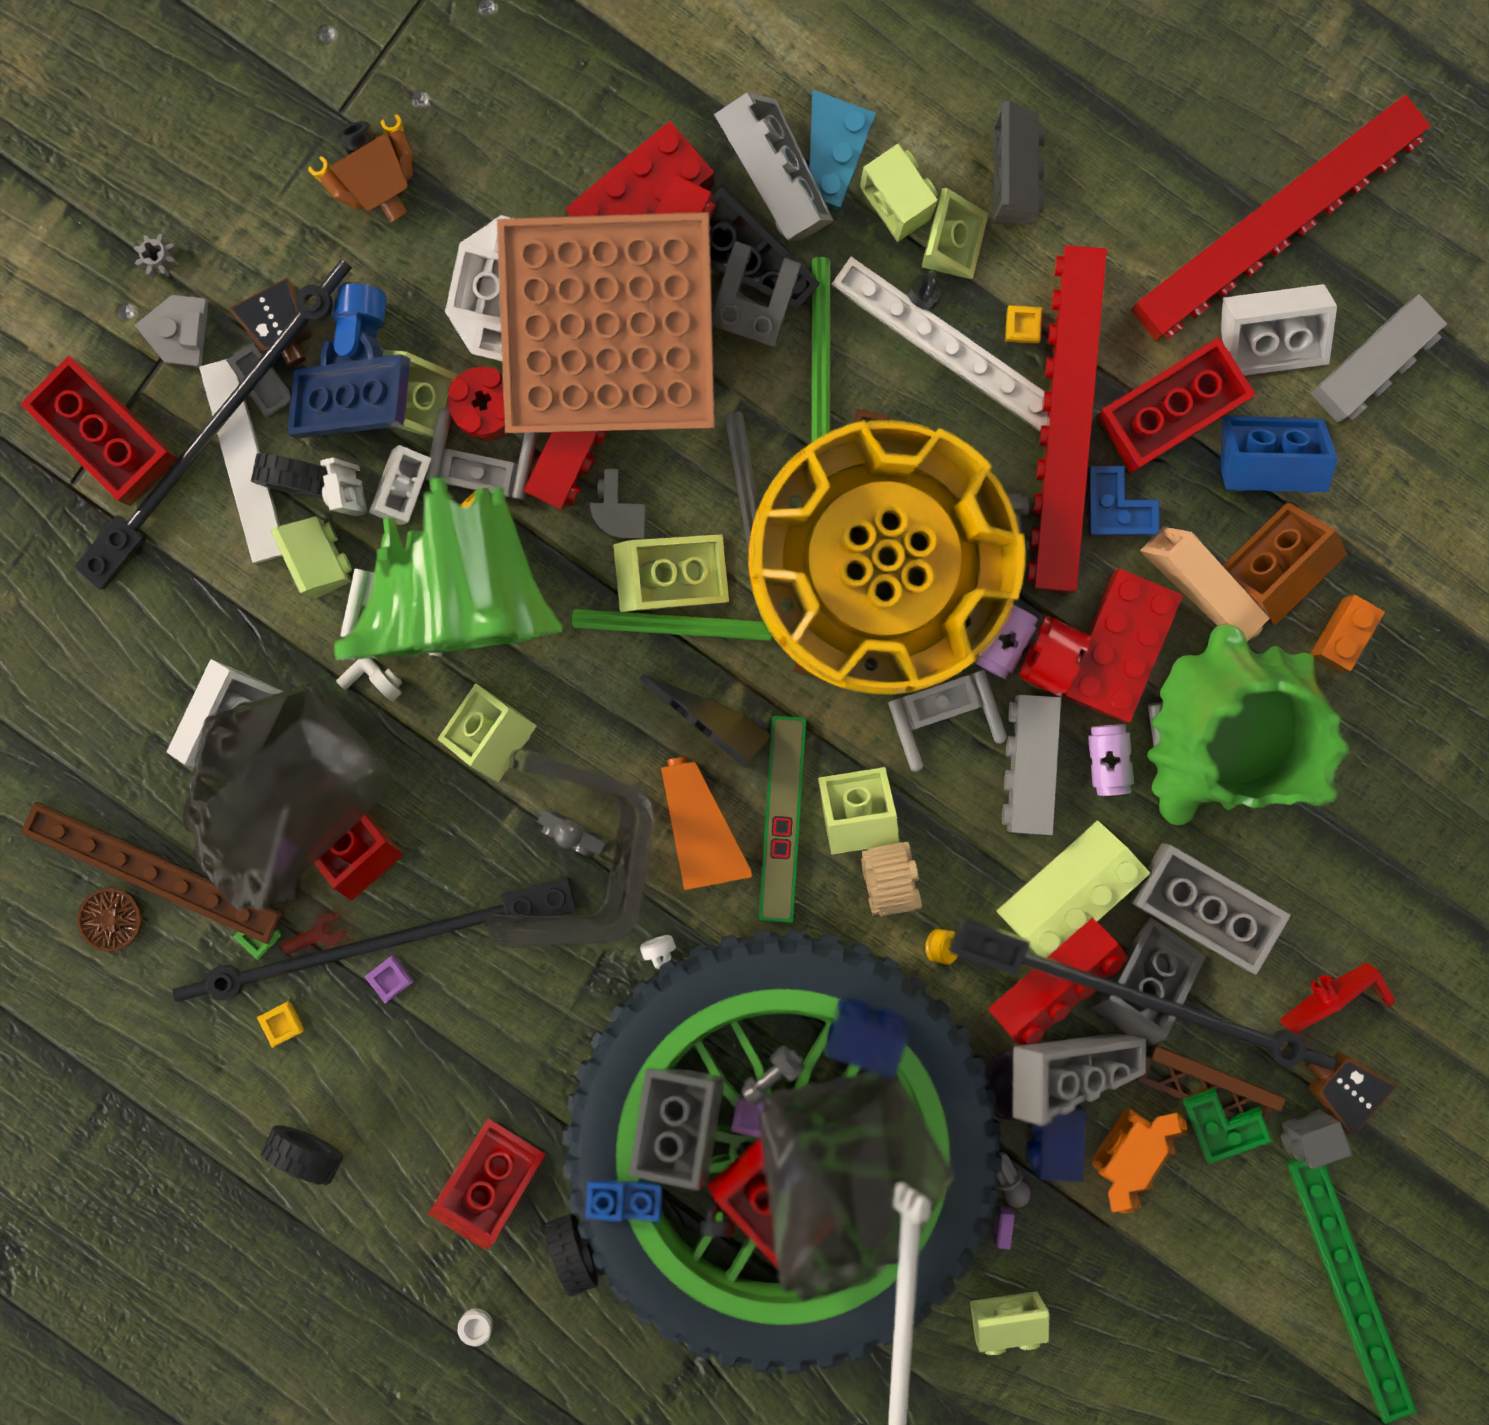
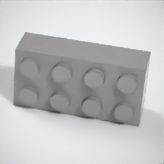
M1161 843L1147 867L1150 874L1136 886L1128 903L1241 969L1257 975L1291 915L1172 845Z

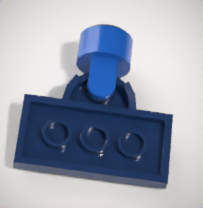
M346 282L336 287L332 319L336 323L335 338L332 341L325 340L321 351L320 366L294 369L287 435L298 439L404 426L410 358L403 354L382 356V349L376 338L377 329L384 326L387 295L379 287L363 282Z

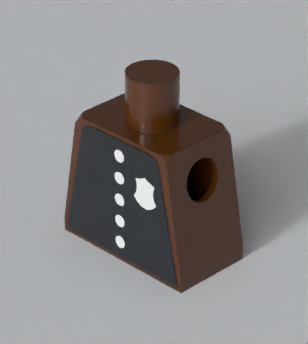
M285 278L230 307L231 312L263 353L266 352L297 314L298 310L295 300L298 291L295 285L288 278ZM308 323L282 353L288 367L297 366L306 360V356L299 344L310 339L312 336Z
M1340 1052L1334 1056L1336 1058V1065L1332 1070L1306 1062L1305 1066L1317 1076L1308 1089L1329 1115L1340 1121L1343 1130L1352 1136H1355L1396 1088L1392 1082Z

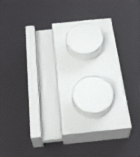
M336 458L320 460L321 466L327 467L328 475L323 476L325 486L322 488V495L325 504L329 506V510L352 516L368 514L362 480L356 479L355 472L360 471L359 465Z

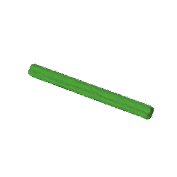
M815 257L812 260V275L820 282V285L812 292V442L830 433V259L827 257Z
M575 609L572 613V626L575 628L771 641L774 638L765 622L584 609Z

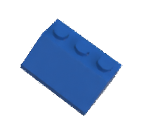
M1222 417L1220 469L1227 490L1329 492L1338 458L1323 418Z

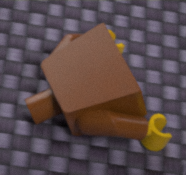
M397 114L395 115L397 124L394 127H387L384 119L381 120V126L384 134L332 165L325 158L319 157L324 163L323 169L319 172H315L311 166L308 168L309 172L322 183L335 200L355 210L365 208L367 212L380 205L390 222L407 213L397 194L408 188L407 181L413 175V151L404 133L401 118Z

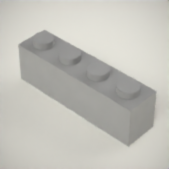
M1418 294L1400 308L1312 390L1310 394L1337 423L1346 417L1353 420L1367 408L1364 401L1369 396L1374 394L1378 397L1392 384L1389 378L1396 371L1402 374L1417 361L1413 356L1421 348L1427 351L1442 338L1438 332L1447 323Z
M1015 696V702L1009 703L1008 721L1013 722V736L1007 737L1006 756H1011V770H1006L1004 775V790L1009 791V803L1003 804L1002 824L1007 825L1008 832L1053 835L1061 697Z

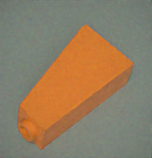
M687 756L667 760L668 767L661 768L684 890L752 877L751 868L696 761L688 763Z

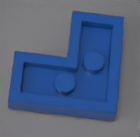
M1090 466L1088 468L1089 536L1158 535L1159 500H1125L1124 466Z

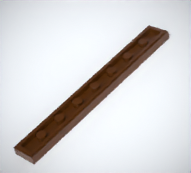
M34 802L20 834L265 944H270L284 914L283 911L40 802Z

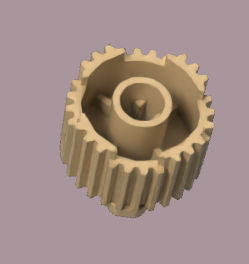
M908 842L868 848L867 851H862V871L864 880H866L869 897H871L868 900L872 916L880 914L882 917L922 908L918 888L915 889V881H918L915 861L912 860Z

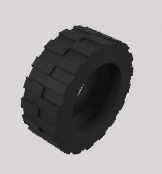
M257 453L251 482L278 491L323 499L322 488L325 486L323 476L328 475L327 468L284 456Z
M275 1125L272 1128L261 1151V1156L272 1166L295 1178L318 1185L332 1183L343 1159L342 1153L328 1142L305 1131L284 1125Z
M574 1213L559 1217L545 1224L546 1242L554 1269L564 1291L570 1297L598 1287V1275L593 1265L592 1252L589 1244L582 1243L578 1233L579 1221Z

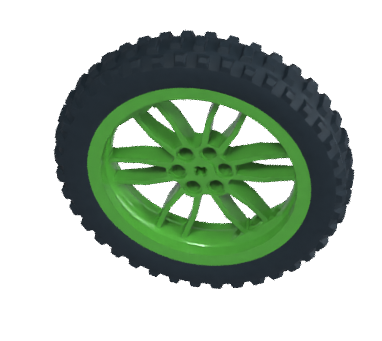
M789 929L786 936H780L777 932L769 933L768 930L755 931L753 938H736L735 934L722 937L721 945L715 946L711 944L705 947L699 945L689 950L690 957L682 958L676 962L671 959L659 967L660 975H654L648 981L643 979L633 988L635 996L630 998L625 1004H617L609 1014L612 1022L608 1023L604 1031H597L590 1043L595 1050L590 1060H582L576 1077L581 1082L578 1090L570 1094L567 1109L573 1113L571 1124L565 1126L563 1130V1145L569 1147V1155L563 1163L564 1178L571 1180L573 1188L568 1197L570 1212L579 1214L578 1233L583 1244L591 1245L594 1251L592 1257L593 1265L599 1275L608 1274L611 1278L610 1288L622 1302L629 1300L633 1304V1313L637 1316V1319L646 1326L655 1323L658 1326L659 1335L669 1342L677 1344L682 1341L688 1345L689 1352L706 1360L712 1355L717 1356L720 1365L741 1368L744 1363L751 1364L753 1371L776 1373L778 1367H784L787 1374L800 1373L801 1371L810 1370L811 1365L818 1364L820 1369L823 1370L844 1365V1358L848 1356L855 1362L876 1351L875 1345L881 1343L887 1347L894 1342L902 1212H900L893 1226L879 1243L872 1249H869L862 1241L844 1207L821 1181L819 1175L823 1170L827 1169L869 1178L908 1177L907 1185L910 1186V1189L916 1190L920 1193V1196L923 1195L930 1200L929 1220L921 1222L919 1229L913 1328L915 1329L933 1312L931 1308L933 1303L940 1306L956 1289L953 1279L963 1278L975 1258L971 1250H978L982 1239H985L989 1229V1224L985 1218H991L993 1207L996 1203L998 1191L993 1185H997L998 1173L1002 1171V1157L999 1153H996V1151L1000 1150L999 1137H1001L1000 1122L993 1119L995 1117L993 1105L997 1102L993 1088L986 1086L987 1081L983 1073L986 1068L980 1055H972L973 1052L968 1045L971 1037L962 1024L955 1026V1022L948 1015L951 1011L948 1005L941 998L933 1000L925 991L927 984L916 975L910 978L905 976L902 970L899 969V963L887 956L882 961L873 957V954L869 953L868 946L855 942L849 947L844 945L842 941L837 940L836 936L825 933L821 935L820 939L812 938L810 935L803 934V931L799 929ZM771 1014H793L826 1021V1025L804 1060L805 1068L798 1076L790 1101L778 1103L774 1099L771 1088L766 1091L769 1094L767 1101L773 1102L771 1113L775 1116V1120L768 1126L766 1139H761L792 1174L803 1172L809 1177L808 1182L803 1187L811 1196L816 1194L840 1220L860 1254L859 1260L834 1272L817 1243L810 1249V1252L822 1271L823 1277L796 1283L760 1282L739 1276L740 1271L756 1246L749 1236L745 1240L732 1266L727 1271H724L701 1257L713 1236H703L702 1234L697 1244L690 1247L677 1234L663 1211L659 1221L623 1218L622 1221L586 1218L588 1181L631 1180L655 1182L629 1176L646 1068L674 1069L678 1062L694 1048L698 1050L711 1075L724 1077L705 1045L704 1039L729 1025L734 1029L750 1059L758 1080L765 1074V1070L758 1053L741 1025V1020ZM839 1026L860 1038L862 1044L840 1080L816 1105H813L811 1102L803 1099L811 1072L834 1029ZM872 1050L876 1051L894 1072L908 1099V1123H862L827 1130L820 1128L819 1122L848 1090L868 1053ZM725 1078L722 1093L736 1108L738 1095L740 1094ZM797 1111L806 1112L810 1117L808 1123L801 1127L793 1125L790 1121L793 1113ZM717 1125L715 1140L730 1143V1153L712 1157L710 1173L725 1170L741 1155L737 1148L742 1142L751 1141L754 1143L759 1137L731 1132V1127ZM870 1136H904L906 1139V1161H903V1165L866 1163L835 1155L834 1146ZM779 1142H786L787 1148H792L787 1149L784 1156H779L778 1151L773 1150L779 1147ZM813 1142H822L827 1148L823 1155L814 1157L807 1152L809 1145ZM721 1212L716 1213L715 1220H722Z

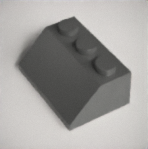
M1002 101L993 124V224H1034L1039 213L1044 211V192H1039V180H1043L1045 164L1044 158H1039V146L1044 144L1045 129L1044 125H1039L1038 112L1010 101Z
M646 1068L629 1176L695 1190L708 1183L725 1077L690 1070Z

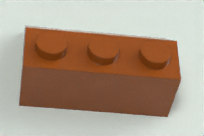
M1287 502L1223 567L1270 618L1268 622L1275 626L1348 554L1335 529Z

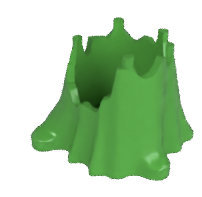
M444 477L430 479L432 493L425 494L424 531H409L406 549L402 547L397 532L396 518L383 519L385 533L382 538L381 548L377 550L376 569L370 599L355 629L335 642L336 660L385 658L468 650L493 645L527 642L535 637L563 632L561 622L547 606L533 579L511 513L505 501L504 488L492 489L493 495H490L487 487L478 488L473 502L469 507L464 508L454 503L446 491Z
M1226 623L1220 624L1211 632L1205 652L1196 656H1182L1176 660L1169 677L1160 691V696L1163 700L1162 710L1152 719L1153 727L1160 733V740L1154 748L1149 750L1147 755L1148 759L1157 767L1158 772L1153 780L1151 790L1159 797V810L1166 821L1177 826L1185 825L1195 816L1199 805L1206 802H1221L1222 806L1230 811L1237 805L1242 804L1253 808H1266L1270 804L1275 803L1290 805L1303 801L1320 806L1324 801L1330 802L1335 799L1336 792L1332 788L1334 772L1343 757L1348 753V747L1339 734L1338 724L1340 717L1334 713L1317 686L1313 655L1304 652L1295 655L1287 654L1278 646H1273L1261 654L1253 653L1242 630Z

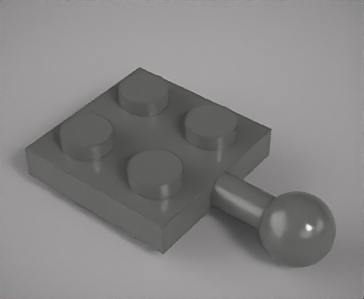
M551 808L543 810L537 823L544 826L542 832L555 839L559 846L573 848L589 858L594 854L599 856L604 853L610 840Z

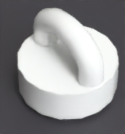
M662 935L643 943L640 950L644 960L652 959L654 966L659 970L661 965L671 960L670 952L676 946L672 936Z

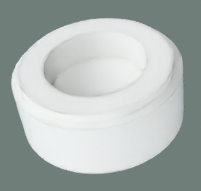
M479 1308L470 1309L462 1315L458 1323V1335L465 1344L480 1346L490 1338L493 1331V1320L485 1310Z

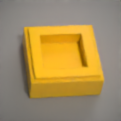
M1009 305L1007 307L1005 342L1039 344L1041 341L1042 307Z
M290 1000L257 1017L272 1048L305 1031Z

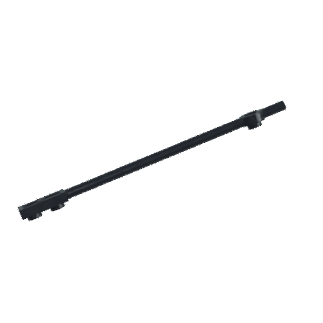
M341 259L319 286L307 285L298 292L295 300L298 310L297 314L128 521L122 516L116 515L74 566L76 570L98 589H106L147 539L138 531L139 528L309 320L315 322L322 321L331 314L333 309L331 294L352 269L346 261ZM312 296H316V306L313 308H309V298Z
M569 877L501 894L502 905L241 972L234 966L222 965L214 968L208 974L205 981L174 988L172 990L175 1002L210 994L217 1000H229L237 996L245 984L507 918L510 928L573 912L577 909ZM220 977L227 980L228 986L226 989H221L218 986Z
M965 917L961 918L949 948L952 954L1014 975H1018L1021 965L1267 1048L1271 1058L1284 1067L1295 1066L1301 1061L1328 1070L1334 1069L1336 1065L1335 1057L1307 1048L1303 1038L1292 1030L1282 1029L1273 1035H1269L1027 951L1030 942L1026 938ZM1288 1041L1287 1047L1280 1050L1282 1044Z

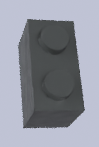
M1320 1109L1281 1123L1284 1134H1281V1141L1286 1152L1292 1154L1297 1161L1303 1162L1311 1169L1352 1155L1340 1121Z

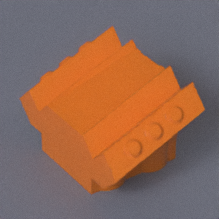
M1130 1108L1122 1111L1092 1157V1166L1098 1170L1100 1175L1113 1183L1108 1192L1112 1213L1134 1212L1135 1209L1141 1208L1138 1192L1153 1190V1181L1170 1156L1176 1155L1173 1138L1189 1135L1187 1122L1183 1115L1174 1113L1160 1116L1151 1123Z

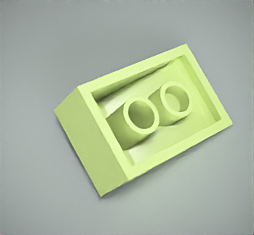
M723 534L629 540L613 544L620 612L729 602Z

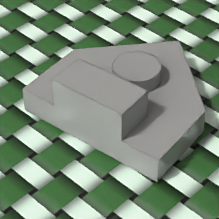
M171 295L134 326L166 364L199 368L202 366L209 301L205 298Z

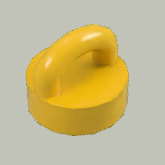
M935 929L928 935L925 952L930 961L950 965L956 960L958 955L952 954L949 950L955 932Z

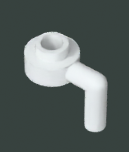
M372 658L358 659L336 680L346 690L366 672L370 681L390 701L393 702L403 693L399 687L403 683L402 680L390 668L384 672Z

